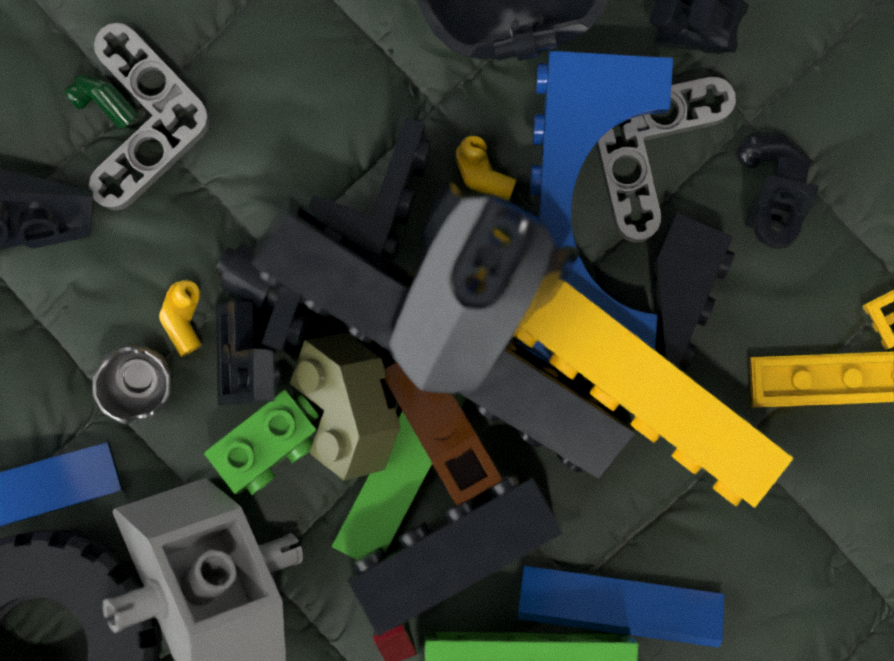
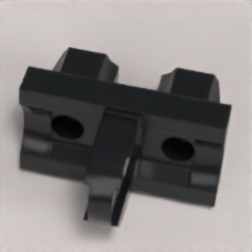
M656 0L650 18L651 24L659 29L655 43L663 48L700 50L703 53L709 54L735 53L738 45V26L743 16L747 14L749 4L743 0Z
M780 157L776 163L774 175H767L747 213L745 226L754 228L756 238L770 248L785 249L795 242L800 234L804 219L817 199L819 186L807 183L810 164L806 161ZM772 226L779 229L780 231L774 230Z

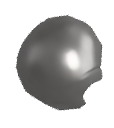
M129 344L112 350L106 354L93 374L92 396L101 413L122 424H129L135 420L153 417L163 408V405L168 401L172 393V371L162 354L142 344Z

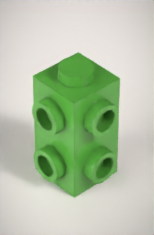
M284 390L274 398L273 402H268L205 451L204 455L234 494H241L247 489L251 495H254L276 478L272 469L283 460L288 458L294 464L310 452L313 444L312 438L316 435L318 429L314 421L320 415L304 394L300 393L294 398L289 391Z

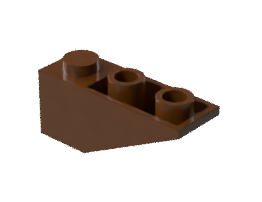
M398 362L384 369L386 383L457 506L502 481L453 395L420 390L410 380Z

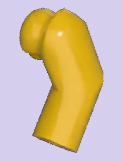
M478 136L464 138L456 149V163L464 184L472 190L483 194H491L505 202H509L517 179L492 170L486 153L487 145L482 138Z
M187 279L175 282L170 286L159 314L160 322L180 357L202 346L200 339L190 324L201 292L195 282Z

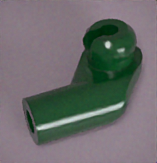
M86 74L76 76L74 78L75 82L65 89L64 95L77 109H84L93 100L119 130L124 128L138 115V112L114 85Z

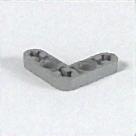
M120 23L108 24L98 32L94 42L95 53L104 66L144 106L152 117L99 165L90 177L89 189L93 191L94 200L106 209L114 211L125 209L140 197L206 134L210 124L209 113L201 100L133 29ZM114 37L120 42L129 38L125 46L138 61L132 69L118 54H114L110 58L107 57L112 51L108 43ZM143 54L148 56V58L140 61ZM131 69L129 75L125 77L123 73ZM157 70L165 75V88L156 96L144 95L139 89L140 78L147 71ZM183 108L185 111L190 112L196 108L198 111L193 117L197 125L191 130L185 125L181 126L173 134L180 143L173 148L166 136L156 129L161 124H164L165 128L171 131L179 122L176 116V112L179 109ZM153 139L159 141L164 150L160 162L153 166L140 164L136 155L139 145L145 140ZM127 158L131 166L144 176L137 182L135 177L130 174L120 185L124 190L122 196L117 198L109 194L104 198L102 194L107 189L103 183L104 179L110 175L113 179L117 180L128 170L120 163Z
M707 77L671 85V102L677 109L676 120L669 125H660L651 118L650 114L629 119L628 123L621 129L623 144L633 140L635 147H621L609 154L606 146L612 147L616 144L613 129L605 133L596 143L614 225L618 234L625 240L643 242L658 230L661 223V211L644 141L713 126L723 122L733 111L736 103L735 92L726 80L719 77ZM706 89H712L714 96H723L724 102L717 108V113H712L709 106H702L691 111L693 120L686 119L687 104L682 96L683 93L689 94L688 103L702 100L706 95ZM622 157L635 160L640 167L639 179L632 184L618 182L612 173V166L616 160ZM641 188H645L647 196L639 195L636 200L640 213H649L651 220L644 224L643 232H637L635 225H626L624 218L631 214L630 199L627 198L619 202L617 194H632Z

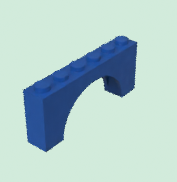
M550 51L547 56V64L538 63L536 94H545L544 115L535 114L533 145H542L541 165L531 166L530 195L539 196L538 216L533 217L543 221L555 246H574L576 248L571 222L573 191L579 171L594 145L605 133L622 122L642 115L664 114L670 110L673 58ZM578 256L565 282L655 351L657 315L633 310L612 299L594 282L583 265L580 256ZM538 340L530 348L548 360L554 354V352Z

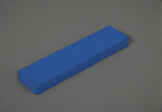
M524 566L517 619L719 648L723 641L725 594Z

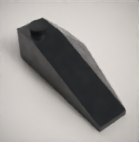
M0 168V249L25 245L34 249L90 237L93 191Z

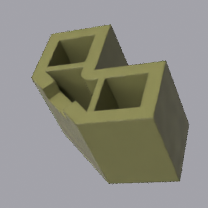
M348 333L304 340L290 382L293 387L324 410L309 454L344 481L385 470L400 430L396 409H388L380 379L386 378L381 358Z

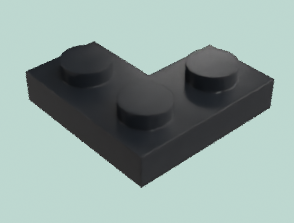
M233 301L216 305L218 406L274 401V392L278 388L280 379L279 368L273 359V349H254V344L259 335V322L257 316L253 314V302Z

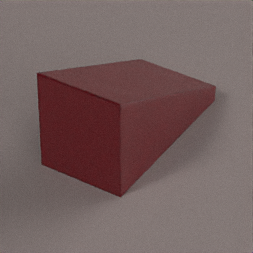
M405 622L379 637L374 631L372 638L385 661H402L417 655Z

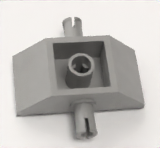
M207 478L120 506L112 511L143 584V588L103 601L105 618L112 615L115 617L114 620L108 622L112 631L118 632L125 627L155 617L158 620L174 661H286L283 603L270 573L292 565L301 564L303 560L301 546L290 550V546L298 542L294 534L288 533L281 538L258 546L241 506Z

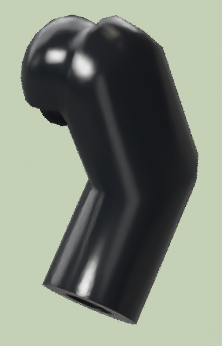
M779 132L751 133L743 138V144L736 151L738 161L743 166L751 169L756 168L761 161L775 160L777 162L780 157L806 161L810 165L813 162L788 137Z

